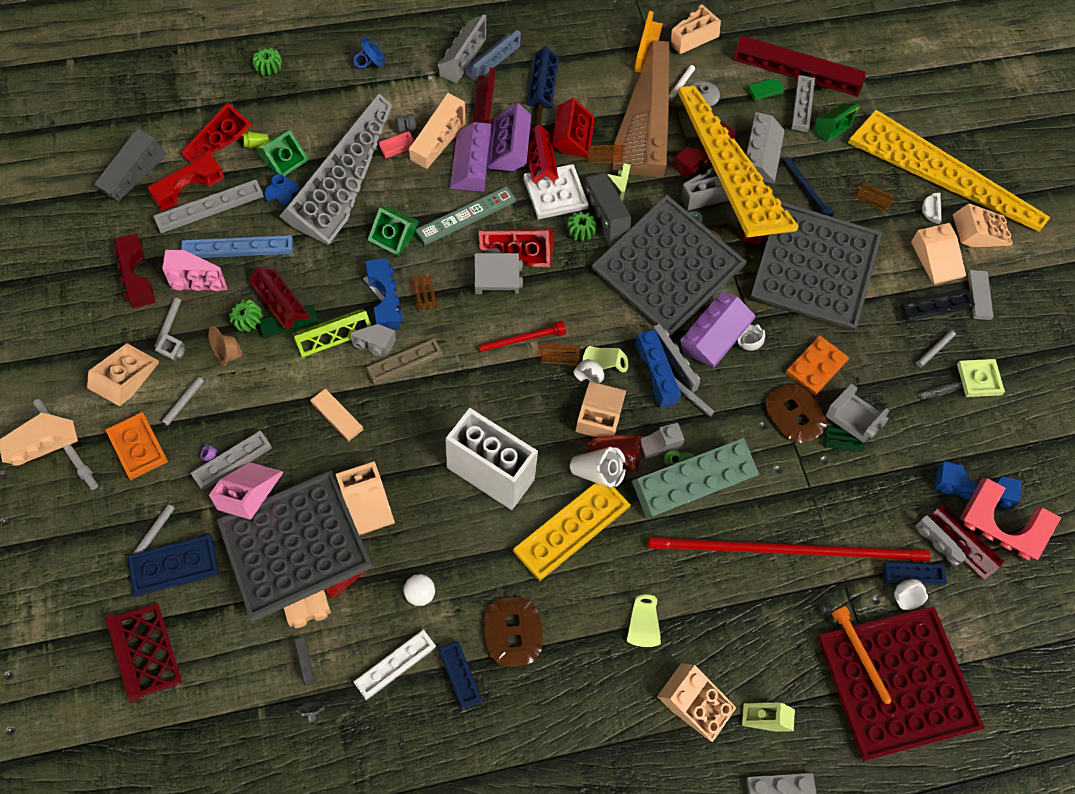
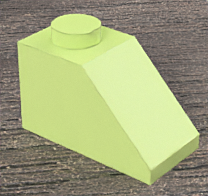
M781 702L744 703L742 725L774 732L793 731L795 709Z

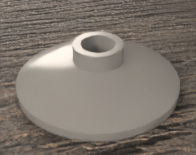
M697 81L690 85L697 88L710 107L719 101L720 92L714 84L707 81Z

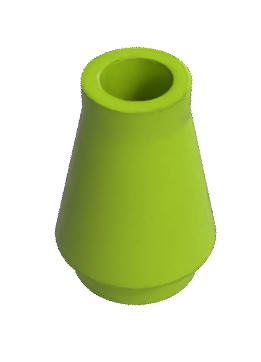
M247 131L243 135V145L249 149L260 146L269 140L268 134Z

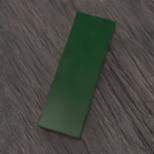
M314 305L304 308L310 315L308 320L296 319L290 329H284L275 316L260 319L263 337L268 338L319 324Z

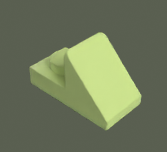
M625 163L623 170H619L618 176L607 174L622 202L631 166Z

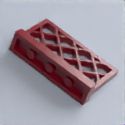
M158 603L116 617L114 615L105 617L130 703L139 701L138 698L182 683ZM156 611L157 618L153 624L143 620L146 613ZM132 619L137 622L132 631H129L122 627L121 621ZM140 623L150 627L145 637L135 633ZM154 629L163 633L159 644L149 640ZM132 636L142 640L137 651L128 647ZM146 643L156 647L151 657L140 653ZM160 649L169 653L165 663L154 659ZM138 656L148 660L143 671L135 668L133 665ZM152 662L162 666L157 677L146 673ZM165 669L173 671L176 679L168 682L160 678ZM144 676L154 680L151 688L141 691L139 683Z

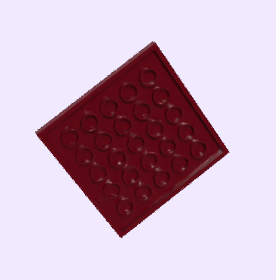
M934 606L853 626L891 697L890 704H885L882 701L845 629L821 634L817 637L863 762L985 729Z

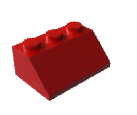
M571 98L558 105L552 145L562 154L588 157L595 116L575 98Z

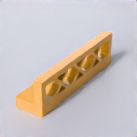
M653 11L648 13L634 72L641 73L652 41H659L663 23L652 21Z

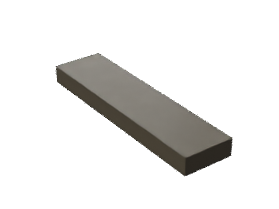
M433 338L366 367V371L373 384L376 385L443 356V352L436 339Z

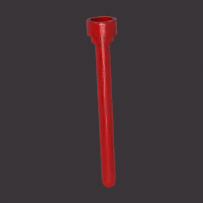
M563 320L557 321L549 328L481 344L478 346V350L484 352L551 334L558 336L566 335L565 324Z

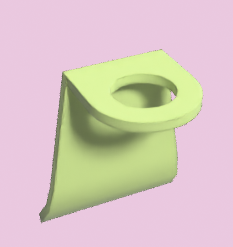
M588 346L582 357V361L590 359L597 362L603 370L616 367L623 373L628 369V359L620 348ZM621 358L624 359V368L620 364Z
M644 594L636 597L627 642L641 647H654L661 644L656 612L657 598L655 596ZM650 599L652 600V602L643 603L640 600Z

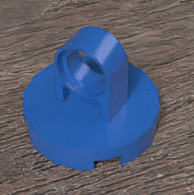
M365 36L360 40L363 50L355 55L354 64L358 68H366L374 62L381 68L387 63L385 60H382L384 55L375 43L371 44L369 42L370 38ZM360 56L366 58V63L363 66L358 63Z

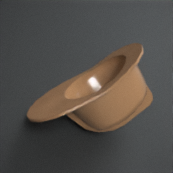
M215 326L210 327L208 334L209 342L222 367H225L227 362L234 361L242 356L241 348L235 337L222 335Z

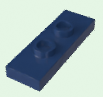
M884 562L882 564L884 584H900L908 579H917L923 585L945 586L947 584L944 564Z
M459 641L438 648L461 709L463 710L482 702Z

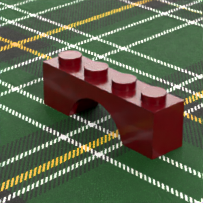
M721 121V126L723 128L726 127L729 131L728 135L730 138L735 139L736 132ZM687 147L675 156L673 168L689 179L691 176L697 175L701 168L707 167L711 161L705 149L694 150Z
M138 234L116 238L117 246L114 247L116 257L120 259V261H117L119 271L123 272V276H120L123 287L127 289V291H124L126 301L131 302L133 308L156 303L149 279L134 274L137 264L145 259L143 246Z

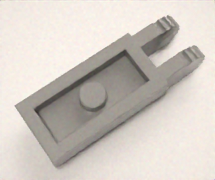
M927 515L915 525L919 533L929 539L937 551L945 555V560L950 565L957 567L965 561L966 554Z

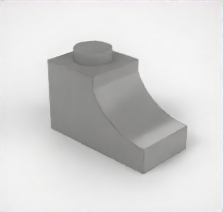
M675 423L660 427L653 434L640 438L638 442L644 459L668 453L669 451L680 450L685 439L679 424Z

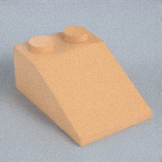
M950 223L917 231L911 243L933 285L966 276L958 238Z
M127 343L88 371L87 389L121 406L135 394L158 365L159 360Z

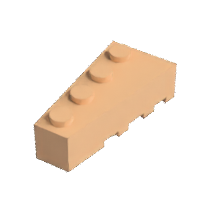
M447 93L419 136L410 145L411 161L426 169L429 168L457 135V132L465 126L464 101Z

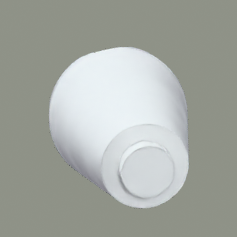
M607 447L573 457L570 469L574 475L606 487H616L625 476L626 469H623L625 458L618 448Z

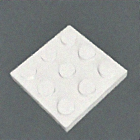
M574 164L557 167L559 179L555 182L545 176L535 184L531 180L530 173L524 174V181L538 219L588 209L589 204Z

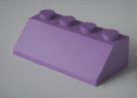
M519 103L514 104L493 118L487 163L489 169L515 171L527 163L531 114Z
M474 122L457 132L450 189L485 192L491 124Z
M721 291L681 338L683 354L715 368L752 323L755 315L737 296Z

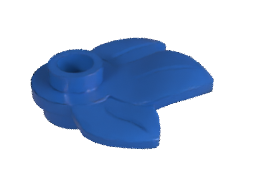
M276 174L271 180V185L265 189V198L267 201L277 199L279 203L288 205L292 201V193L299 192L300 187L297 182L288 180L283 174Z

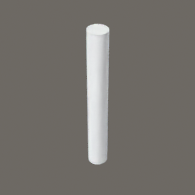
M693 65L688 67L670 92V102L678 94L679 87H683L695 70Z

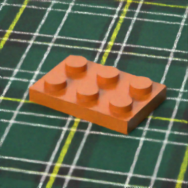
M819 336L789 367L785 374L804 387L813 396H816L844 366L849 357L822 336Z
M143 412L105 429L130 480L168 462Z

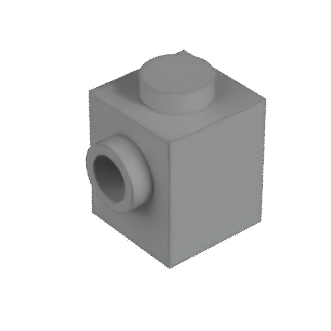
M164 333L155 351L176 362L178 358H182L185 352V345L183 342Z

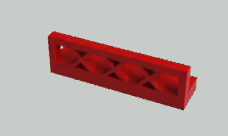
M538 124L529 133L527 157L531 180L536 184L546 176L555 182L559 179L551 136L547 130Z

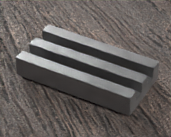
M303 638L295 639L303 680L306 686L313 685L315 681L307 644Z

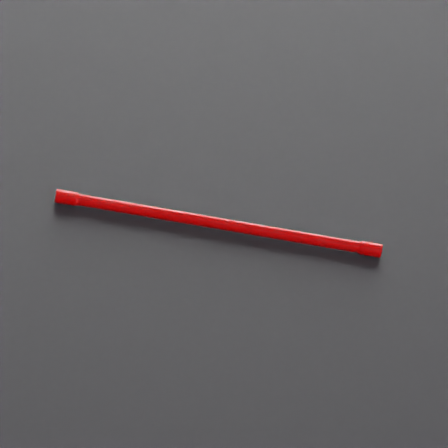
M650 536L648 538L649 549H689L930 561V551L927 549L905 550L671 539Z

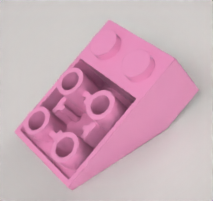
M165 250L163 271L171 289H192L196 291L227 290L220 267L185 250Z
M249 462L220 479L209 496L217 510L252 519L283 472Z

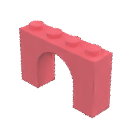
M982 478L959 518L965 522L963 526L973 531L975 529L982 531L981 535L991 541L994 538L1001 542L1000 546L1010 551L1012 548L1019 551L1018 555L1026 560L1031 558L1038 560L1061 517L1044 508L1036 507L1028 523L1021 531L1015 534H1006L997 527L994 521L995 507L1006 488L988 478Z

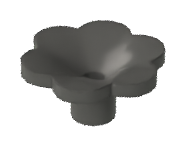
M320 701L306 702L302 706L297 707V713H300L301 716H307L308 722H313L316 720V715L323 711L325 706Z

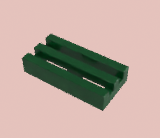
M829 427L825 429V448L858 452L865 450L864 443L845 429ZM840 442H855V443H859V445H857V444H848V443H840Z

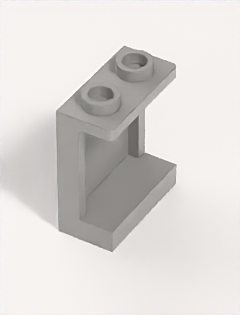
M475 253V294H482V290H515V294H519V288H523V277H519V271H522V260H519V253Z
M851 384L831 404L826 417L864 443L869 437L872 439L876 435L879 426L883 427L889 419L886 416L890 410L886 408L882 413L857 397L855 395L857 387Z

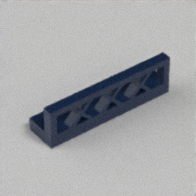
M546 46L534 53L527 104L532 107L540 102L550 109L553 106L559 57Z

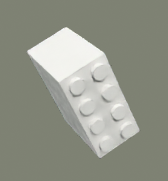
M469 408L446 437L447 468L513 510L535 479L538 451Z

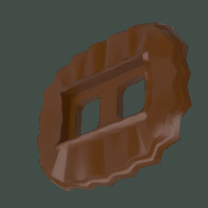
M785 384L770 392L766 399L768 415L782 434L791 441L806 443L824 432L827 426L826 416L823 414V410L818 405L817 400L813 399L812 395L807 393L804 387H799L796 384ZM793 400L797 408L789 411L784 405L785 402ZM803 414L809 422L800 426L795 418Z
M522 597L498 599L490 604L485 613L484 626L486 644L492 659L505 667L524 666L536 660L542 650L543 639L541 620L537 607L533 605L531 600H526ZM508 615H518L519 625L507 627L505 617ZM509 636H521L522 645L520 647L510 648L508 646L507 638Z

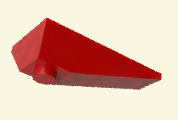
M227 103L182 150L181 154L193 163L201 157L213 154L241 138L252 124L233 106Z
M554 229L479 231L480 249L490 253H519V260H522V263L532 267H551L554 249Z

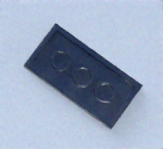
M211 534L127 555L135 597L220 575Z

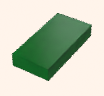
M778 77L748 85L747 88L754 101L782 94L785 90Z

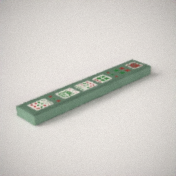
M506 186L416 229V234L424 246L515 203L516 198Z

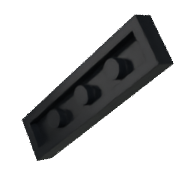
M969 290L902 302L900 308L906 321L972 309L975 303Z

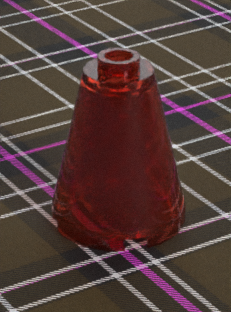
M635 433L594 438L591 442H588L587 453L607 447L618 448L625 458L623 469L629 472L638 471L641 459L639 453L642 450L641 434Z

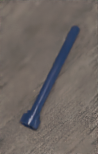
M785 157L784 162L818 207L819 213L833 217L835 212L832 208L824 205L791 158Z

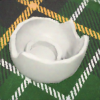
M758 324L749 325L737 342L744 350H757L765 341V330H762Z
M590 359L580 362L573 371L576 378L580 381L588 379L590 382L601 383L604 379L602 367Z
M417 574L407 579L403 591L409 603L415 606H425L432 601L435 595V586L428 576Z
M917 579L902 581L897 585L894 592L895 599L903 610L916 609L928 599L924 585Z

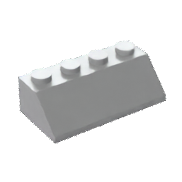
M483 14L469 20L461 28L459 36L455 37L453 45L447 49L445 57L439 61L440 77L458 83L464 74V68L471 63L486 40V15Z
M755 112L745 154L755 166L757 172L763 177V182L774 184L785 130L772 115Z

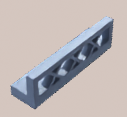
M516 30L511 35L508 33L464 68V73L477 82L478 76L486 75L490 68L497 66L520 47L521 32Z

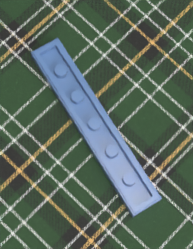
M292 235L182 240L181 250H185L200 258L293 254Z

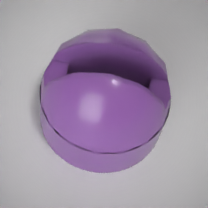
M205 445L201 451L200 458L205 461H211L217 457L218 451L213 446Z

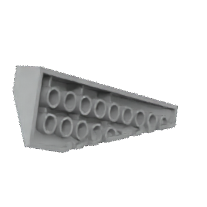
M380 94L376 96L279 217L294 229L327 245L330 244L349 219L350 211L354 206L355 198L360 190V185L365 177L372 154L377 146V141L382 133V128L392 107L391 103Z

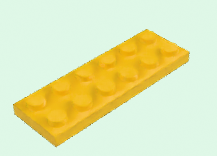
M595 483L517 545L513 552L532 574L541 581L629 509L630 504L614 487H606Z

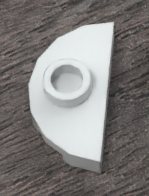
M933 193L924 200L922 211L928 220L937 224L941 222L940 193Z

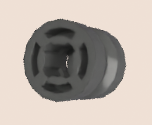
M407 114L406 117L396 116L399 133H404L406 130H416L413 114Z

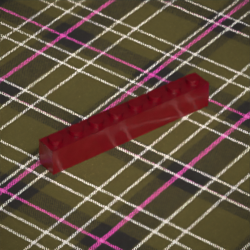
M742 35L733 59L737 62L798 79L799 75L815 78V85L856 97L860 93L866 71Z

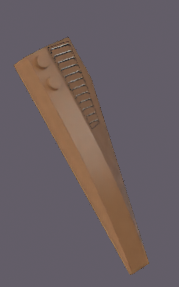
M652 41L614 143L612 173H618L619 170H623L625 163L631 165L630 175L664 177L667 163L669 42Z

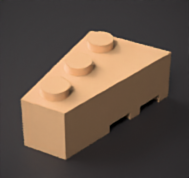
M701 4L696 12H692L687 20L681 21L672 29L671 46L679 54H682L719 37L721 20Z
M43 412L0 439L2 462L21 465L77 442L78 439L73 420Z

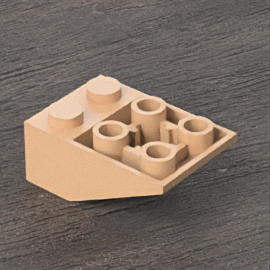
M967 204L953 214L961 244L970 247L1012 245L1011 234L1008 231L1007 221L1003 215L972 204Z
M589 382L579 414L576 432L613 442L626 391Z
M375 461L336 474L340 491L359 535L395 524Z
M681 663L657 696L674 714L711 742L714 741L736 709L727 697L692 664Z

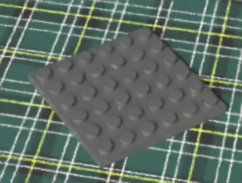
M666 195L592 265V269L655 325L660 324L663 329H666L671 338L746 265L747 261Z
M781 202V207L784 211L787 210L799 227L794 232L768 235L750 299L855 331L858 326L883 232Z
M332 470L266 498L252 519L233 514L217 519L249 618L252 622L373 568Z

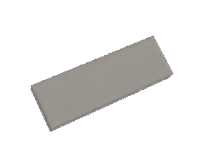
M970 270L968 272L969 288L975 306L972 308L973 319L992 320L994 316L988 271Z

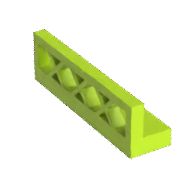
M362 308L292 333L297 343L301 357H305L351 340V333L357 331L354 328L358 321L365 320L367 327H370L371 324L366 310ZM346 327L350 331L346 337L342 338L337 335L339 328ZM328 333L332 335L329 343L323 344L319 342L322 334ZM311 340L314 344L312 349L304 351L301 342Z

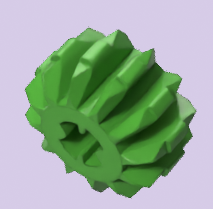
M264 48V50L258 49V53H254L253 65L257 73H262L263 76L265 74L270 76L271 73L276 74L277 70H281L282 59L278 51H274L272 48L269 50Z
M581 211L579 215L574 213L572 217H569L567 224L569 237L574 236L575 241L581 239L583 242L584 238L590 240L591 236L595 235L597 224L594 216L589 217V213L583 214Z
M242 300L241 304L236 303V307L231 308L232 313L229 314L231 324L242 332H250L251 328L256 329V324H260L259 319L263 317L260 307L251 300Z

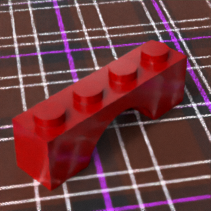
M208 154L162 180L153 183L148 187L152 199L161 211L164 212L178 204V194L185 186L193 183L211 186L224 179L221 166L211 154Z

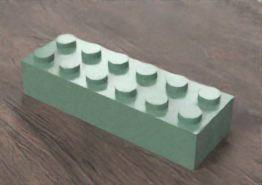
M745 438L635 479L632 483L645 517L649 518L755 477L759 473Z

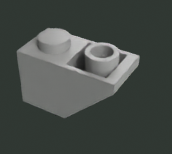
M376 324L352 332L351 340L356 348L365 349L375 356L386 358L396 341V335L394 330Z

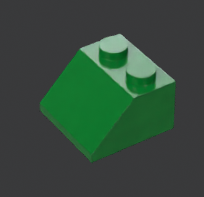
M858 103L840 104L836 108H831L828 113L820 115L816 119L813 130L824 141H831L851 127L860 105Z
M290 129L281 131L255 148L264 163L275 174L286 176L309 160Z
M390 206L379 207L368 241L398 256L413 238L419 221Z

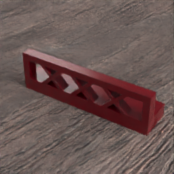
M490 68L489 77L478 76L473 123L490 124L495 68Z
M256 267L249 282L282 327L290 329L296 319L308 320L310 315L276 270Z
M944 504L929 517L966 554L965 562L984 580L1003 564L1004 560L972 530L963 526L964 523Z

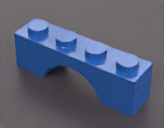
M387 258L365 261L369 286L378 288L385 294L384 300L374 307L376 324L392 330H400L399 322H403L401 311H397V307L400 304L398 295L394 296V291H397L395 280H391V276L394 275L392 265L388 264Z
M656 329L638 333L635 346L640 359L644 360L649 367L653 381V393L659 408L678 404L681 393Z
M944 461L937 468L935 490H939L944 494L958 495L963 499H970L978 484L968 477L963 466ZM1002 476L996 483L1006 489L996 506L1006 510L1013 509L1020 503L1022 481Z

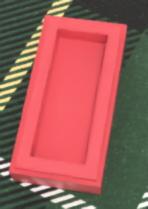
M410 131L380 141L378 146L386 159L409 150L410 145L415 140Z

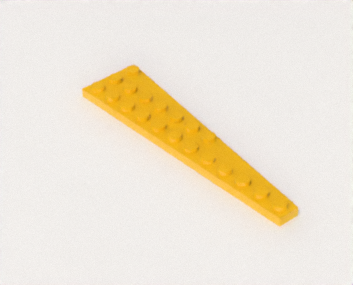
M695 86L679 87L678 94L746 237L797 231L798 224L787 210L784 211L781 207V201L778 198L775 199L772 189L764 184L761 174L757 172L755 166L735 139L730 138L726 127L723 128L721 126V120L718 116L715 117L711 112L712 108L706 103V100Z
M875 110L849 139L848 143L855 148L862 149L1038 232L1041 231L1050 219L1043 212L878 110Z

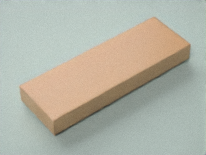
M326 389L310 400L312 405L348 442L363 431V427Z

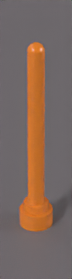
M847 606L834 611L832 616L836 622L838 621L839 624L843 625L882 701L885 704H890L891 697L849 621L851 614Z

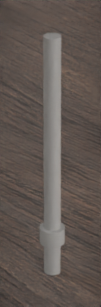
M40 399L34 400L33 404L39 413L50 414ZM71 444L63 447L77 468V474L80 478L85 480L91 490L96 489L98 484L92 477L90 468L84 465Z

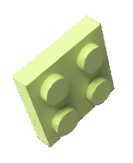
M995 359L958 362L957 366L961 381H963L962 385L966 397L999 396L1004 394L1005 390Z

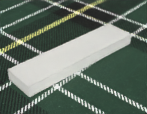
M423 629L353 682L363 697L368 700L433 651L436 645Z

